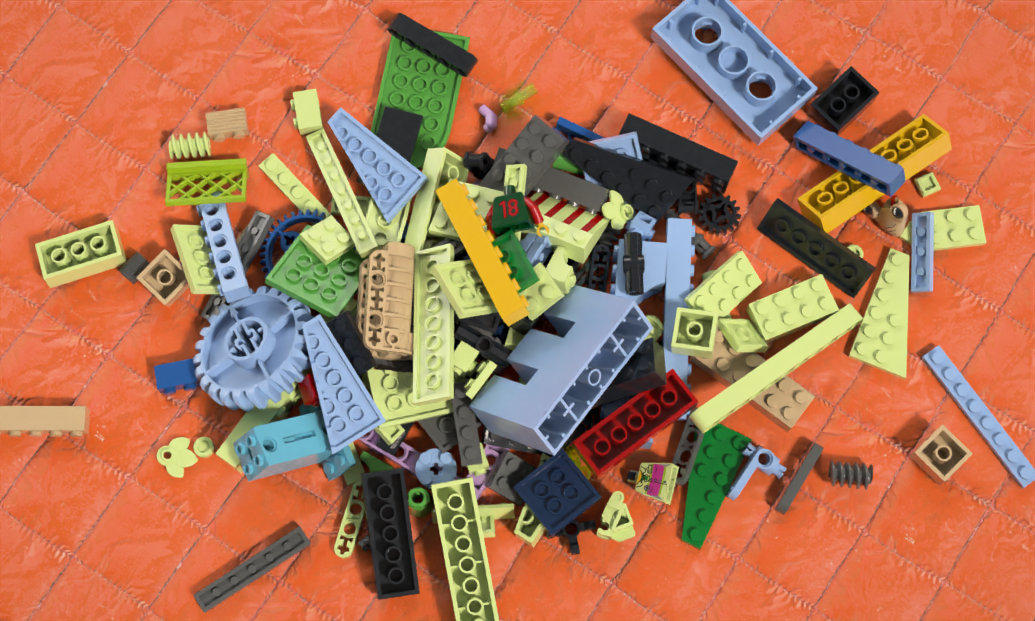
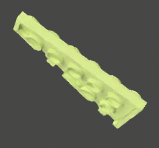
M890 248L865 311L864 319L860 324L848 355L849 358L904 380L906 379L909 255Z
M371 369L367 372L373 401L386 420L379 425V429L453 413L451 399L421 406L414 405L412 372ZM454 377V383L469 381V379L460 378L458 380V378ZM486 380L484 382V384L472 398L473 400L477 397L478 393L485 387L489 380Z

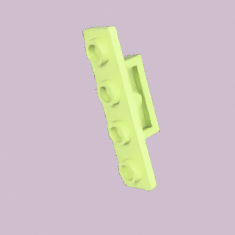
M513 503L481 504L478 506L484 538L495 537L494 520L515 518ZM432 509L433 524H438L436 511Z

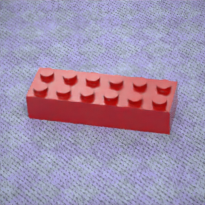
M673 368L666 373V385L637 394L573 441V449L596 479L607 473L697 405L698 400Z

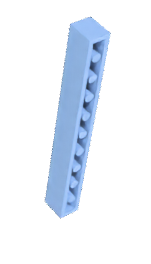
M668 218L666 222V243H668L664 284L662 348L664 349L666 373L673 368L691 391V384H687V376H691V364H688L689 355L672 353L671 343L677 307L689 309L683 299L694 290V284H690V276H694V264H691V257H694L695 245H691V237H695V225H692V219ZM690 411L676 421H685Z

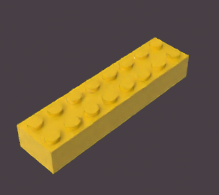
M923 114L869 151L878 156H883L894 164L901 165L904 168L905 180H907L952 150L949 132ZM837 171L797 198L801 214L826 233H829L885 194Z

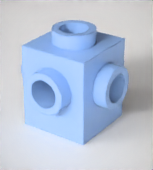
M639 211L634 219L628 221L625 229L628 230L627 233H641L642 241L647 240L650 242L655 233L652 229L657 219Z

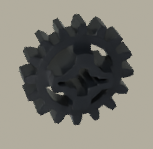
M713 193L711 199L705 197V203L701 202L699 206L701 209L698 210V215L701 216L698 222L704 223L702 229L709 228L708 234L715 231L716 236L719 235V232L726 236L727 230L733 232V226L737 227L739 224L737 220L741 218V214L737 213L740 211V207H735L737 201L733 200L731 202L730 195L723 198V193H720L719 197H716ZM721 209H723L722 215L718 217L717 220H715L717 217L716 214H718L721 211Z

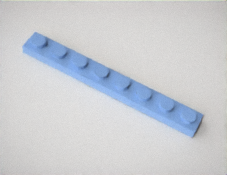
M938 345L922 357L923 361L1018 485L1023 489L1035 480V469L942 348Z

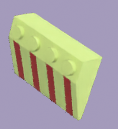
M535 193L530 198L539 207L544 219L543 224L547 225L550 229L549 234H547L546 229L541 227L540 233L549 238L553 248L552 252H555L557 246L565 247L567 258L584 264L609 224L610 219L590 213L580 207L572 206L562 200L554 199L544 193ZM537 224L533 229L521 231L520 239H525L528 233L537 234Z

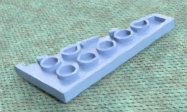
M340 107L329 119L328 124L389 224L425 184L428 178Z
M319 314L303 324L302 329L333 455L386 420Z

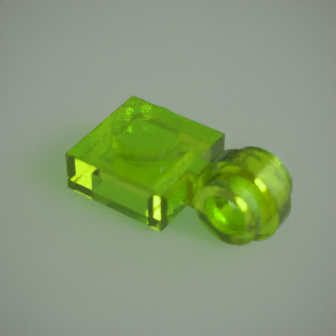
M572 446L566 447L564 449L566 454L580 471L583 470L585 472V477L589 480L591 477L589 468L580 466L581 462L579 459L581 458Z

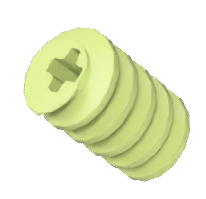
M195 132L194 138L191 137L190 133H187L186 139L183 138L182 134H179L178 140H176L174 134L171 135L169 140L171 159H173L174 154L177 159H180L182 153L185 158H189L190 152L194 158L197 157L198 152L201 157H204L206 151L211 156V143L206 132H203L202 138L199 137L198 132Z

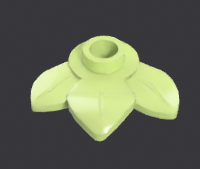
M611 190L609 191L610 202L604 203L601 209L603 215L611 220L612 228L620 230L624 227L625 223H628L633 218L634 211L629 204L624 203L619 193Z
M175 438L170 442L169 446H163L157 452V461L162 466H165L168 474L173 477L182 478L184 468L190 467L198 461L196 455L187 449L190 443L188 438ZM165 452L170 453L171 458L165 459L163 454Z

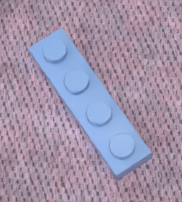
M933 212L912 213L911 292L914 293L933 292Z

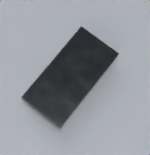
M385 106L377 137L411 163L423 116Z

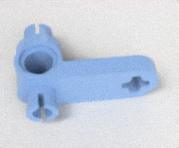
M750 442L745 446L747 449H743L742 454L749 457V459L726 494L729 499L734 501L739 496L755 469L761 470L768 476L774 474L779 479L782 477V472L786 471V467L779 464L780 459L772 451L760 445L756 448ZM760 454L766 456L767 461L764 465H761L758 461Z

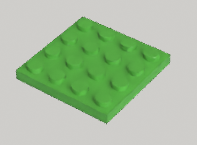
M307 224L301 233L311 228V226ZM299 234L265 278V283L334 319L342 314L358 292L360 264L369 257L361 258L359 254L355 253V249H351L325 265L299 239Z

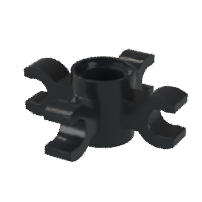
M573 520L569 523L577 529V532L573 535L566 533L565 527L553 537L546 530L547 539L563 536L569 540L571 555L580 554L577 540L579 533L596 530L595 520L583 523Z

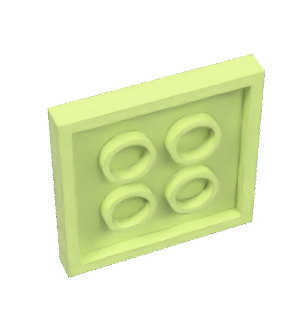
M465 183L470 192L467 195L469 200L473 199L478 207L476 210L477 215L481 214L486 222L485 217L493 205L494 198L503 196V192ZM440 201L428 229L429 233L461 241Z
M471 259L435 264L430 269L459 319L498 312Z

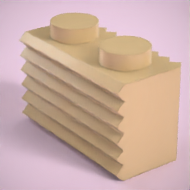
M245 107L205 113L210 140L222 142L226 140L225 138L242 139L245 135H249Z

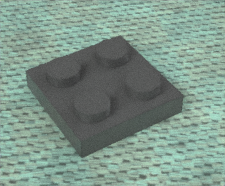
M504 450L486 487L517 506H522L524 501L513 487L537 468L511 452Z

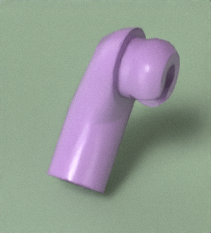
M483 104L478 112L486 118V124L483 126L484 130L491 133L497 127V116Z

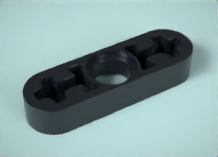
M597 242L591 251L586 288L595 289V281H598L600 292L605 293L611 251L604 242ZM600 248H603L606 252L602 253V262L599 261V255L596 252L600 251ZM597 266L604 268V272L600 276L593 274V270Z

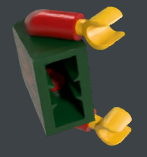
M507 185L503 188L504 195L494 198L493 205L485 217L487 230H490L495 239L511 229L514 232L533 229L536 224L538 226L536 231L538 236L542 237L540 233L541 227L546 229L547 234L550 232L549 227L543 224L544 219L539 207L531 198L525 197L522 192H516L514 185Z

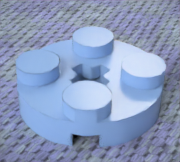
M435 448L427 450L420 455L416 462L415 472L419 482L427 489L432 490L431 484L454 480L457 474V466L449 452L443 454L439 449ZM434 464L442 467V471H439L438 475H434V472L430 471Z

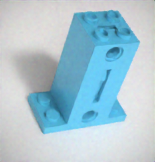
M304 403L298 407L301 416L253 427L233 443L235 453L239 457L248 482L317 463H322L323 470L328 480L331 481L356 465V461L349 445L332 455L321 406L313 407V405H304Z

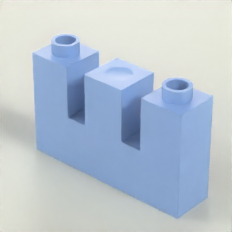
M574 285V287L570 288L568 294H564L563 298L544 312V315L561 337L531 328L507 358L526 385L493 375L469 407L490 432L555 456L653 329V326L634 300Z

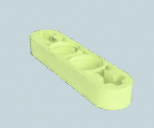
M361 480L353 485L334 546L336 555L342 559L349 558L352 555L365 515L364 503L360 500H353L354 496L356 498L359 497L357 487L362 486ZM353 504L361 505L362 511L360 514L353 515L350 512ZM349 523L354 524L356 527L355 533L351 535L344 532L345 526ZM342 536L347 539H353L352 542H347L349 552H344V555L338 549L345 542L344 539H341Z

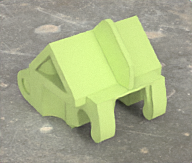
M615 491L609 499L600 519L602 521L601 525L606 526L608 530L599 528L596 533L597 537L621 542L635 536L634 523L627 505L623 503L624 494L622 492Z

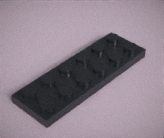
M779 198L774 201L757 227V230L814 271L822 274L824 278L853 299L876 269Z

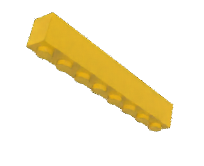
M456 178L435 190L503 321L509 327L530 314L527 309L529 303L524 294L520 296L518 290L521 288L515 278L511 279L509 274L512 271L507 262H502L503 254L498 246L494 247L492 242L495 239L490 230H485L484 226L487 224L481 214L477 215L476 210L478 207L473 199L469 200L467 195L470 192L465 183L460 184Z

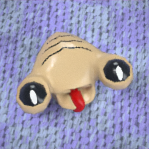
M898 195L889 198L883 207H880L877 202H873L863 209L868 217L875 219L881 228L891 236L897 238L903 234L907 222L908 208L899 199Z

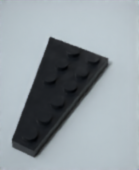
M576 137L573 138L562 152L563 156L601 184L619 193L623 200L638 211H642L657 219L656 224L694 181L692 176H685L677 173V171L667 170L658 167L656 164L629 155L619 154L615 150H608Z

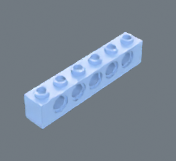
M215 191L211 196H219L222 193ZM226 203L196 205L199 217L203 216V220L200 221L203 232H207L208 235L204 237L207 247L212 250L209 253L212 264H216L213 272L216 280H220L221 283L217 285L220 296H225L227 303L251 296Z

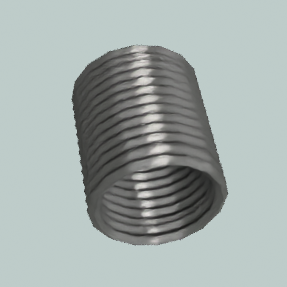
M136 252L119 269V272L132 284H135L138 281L136 277L150 263L140 253Z

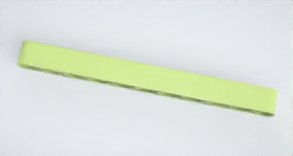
M849 303L696 409L689 418L701 433L707 432L855 328L864 318Z

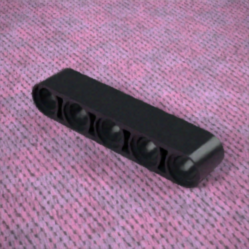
M397 13L387 28L389 33L463 77H468L478 62V59L473 54L402 13Z

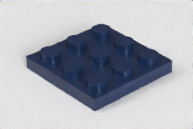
M563 449L513 487L552 537L601 499L600 494Z

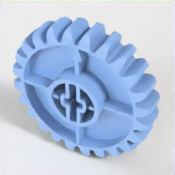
M267 286L259 287L257 292L250 288L251 296L233 301L229 306L225 303L221 304L218 308L219 315H211L208 318L211 325L202 328L199 333L204 339L195 344V349L199 353L194 356L193 363L197 366L195 375L200 381L202 390L219 405H225L231 410L241 408L245 412L251 411L255 405L259 409H264L268 405L269 399L276 404L281 400V393L283 391L287 394L294 391L292 385L294 381H303L305 376L301 373L302 370L311 368L302 329L303 324L314 318L310 314L309 307L275 288L269 289Z

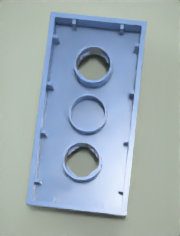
M685 0L652 28L651 38L757 146L815 96L818 89L730 0ZM699 28H711L717 33L718 39L714 43H702L695 37V31ZM765 82L772 89V94L768 98H757L749 91V84Z

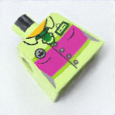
M641 463L639 471L630 470L628 472L627 481L636 483V492L670 505L679 467L673 463Z

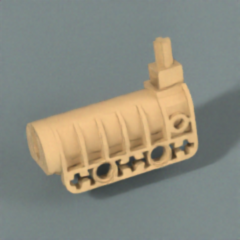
M388 242L382 249L372 252L369 258L360 264L356 325L363 336L364 346L370 350L374 359L392 361L413 360L414 333L410 332L415 247L409 244ZM365 282H366V291L364 290V287H363V285H364ZM362 322H364L363 330L361 329Z

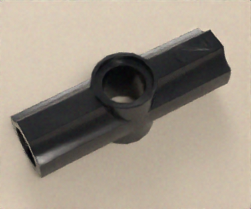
M629 232L624 234L623 273H625L626 295L630 296L644 294L643 273L645 270L644 255H642L641 233Z
M463 322L456 326L454 339L459 342H465L478 350L479 354L504 368L507 367L509 364L507 358L512 353L511 350ZM481 339L487 342V348L484 351L478 346Z

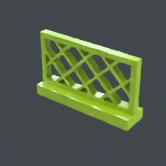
M246 158L167 163L166 206L246 202L247 178H249ZM235 178H242L238 182L232 180ZM222 179L217 184L212 181ZM192 181H201V182L196 185V184H194ZM172 182H181V183L176 186V185H174ZM227 182L232 185L227 190L222 188ZM207 183L212 186L207 191L201 189ZM187 185L192 187V189H190L186 193L183 190H181ZM236 189L242 192L241 195H232L231 193ZM216 190L222 193L219 196H211ZM195 192L202 194L197 198L191 197ZM176 193L182 195L178 199H171Z

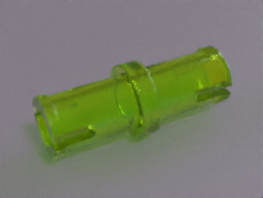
M531 82L518 92H513L512 96L500 102L499 106L502 107V111L506 114L516 106L523 105L525 100L537 94L538 91L534 89L533 83Z

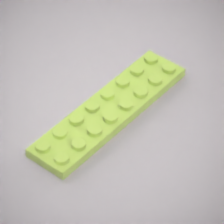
M450 243L415 252L413 404L416 406L454 399V309L430 271L435 264L454 262V246Z

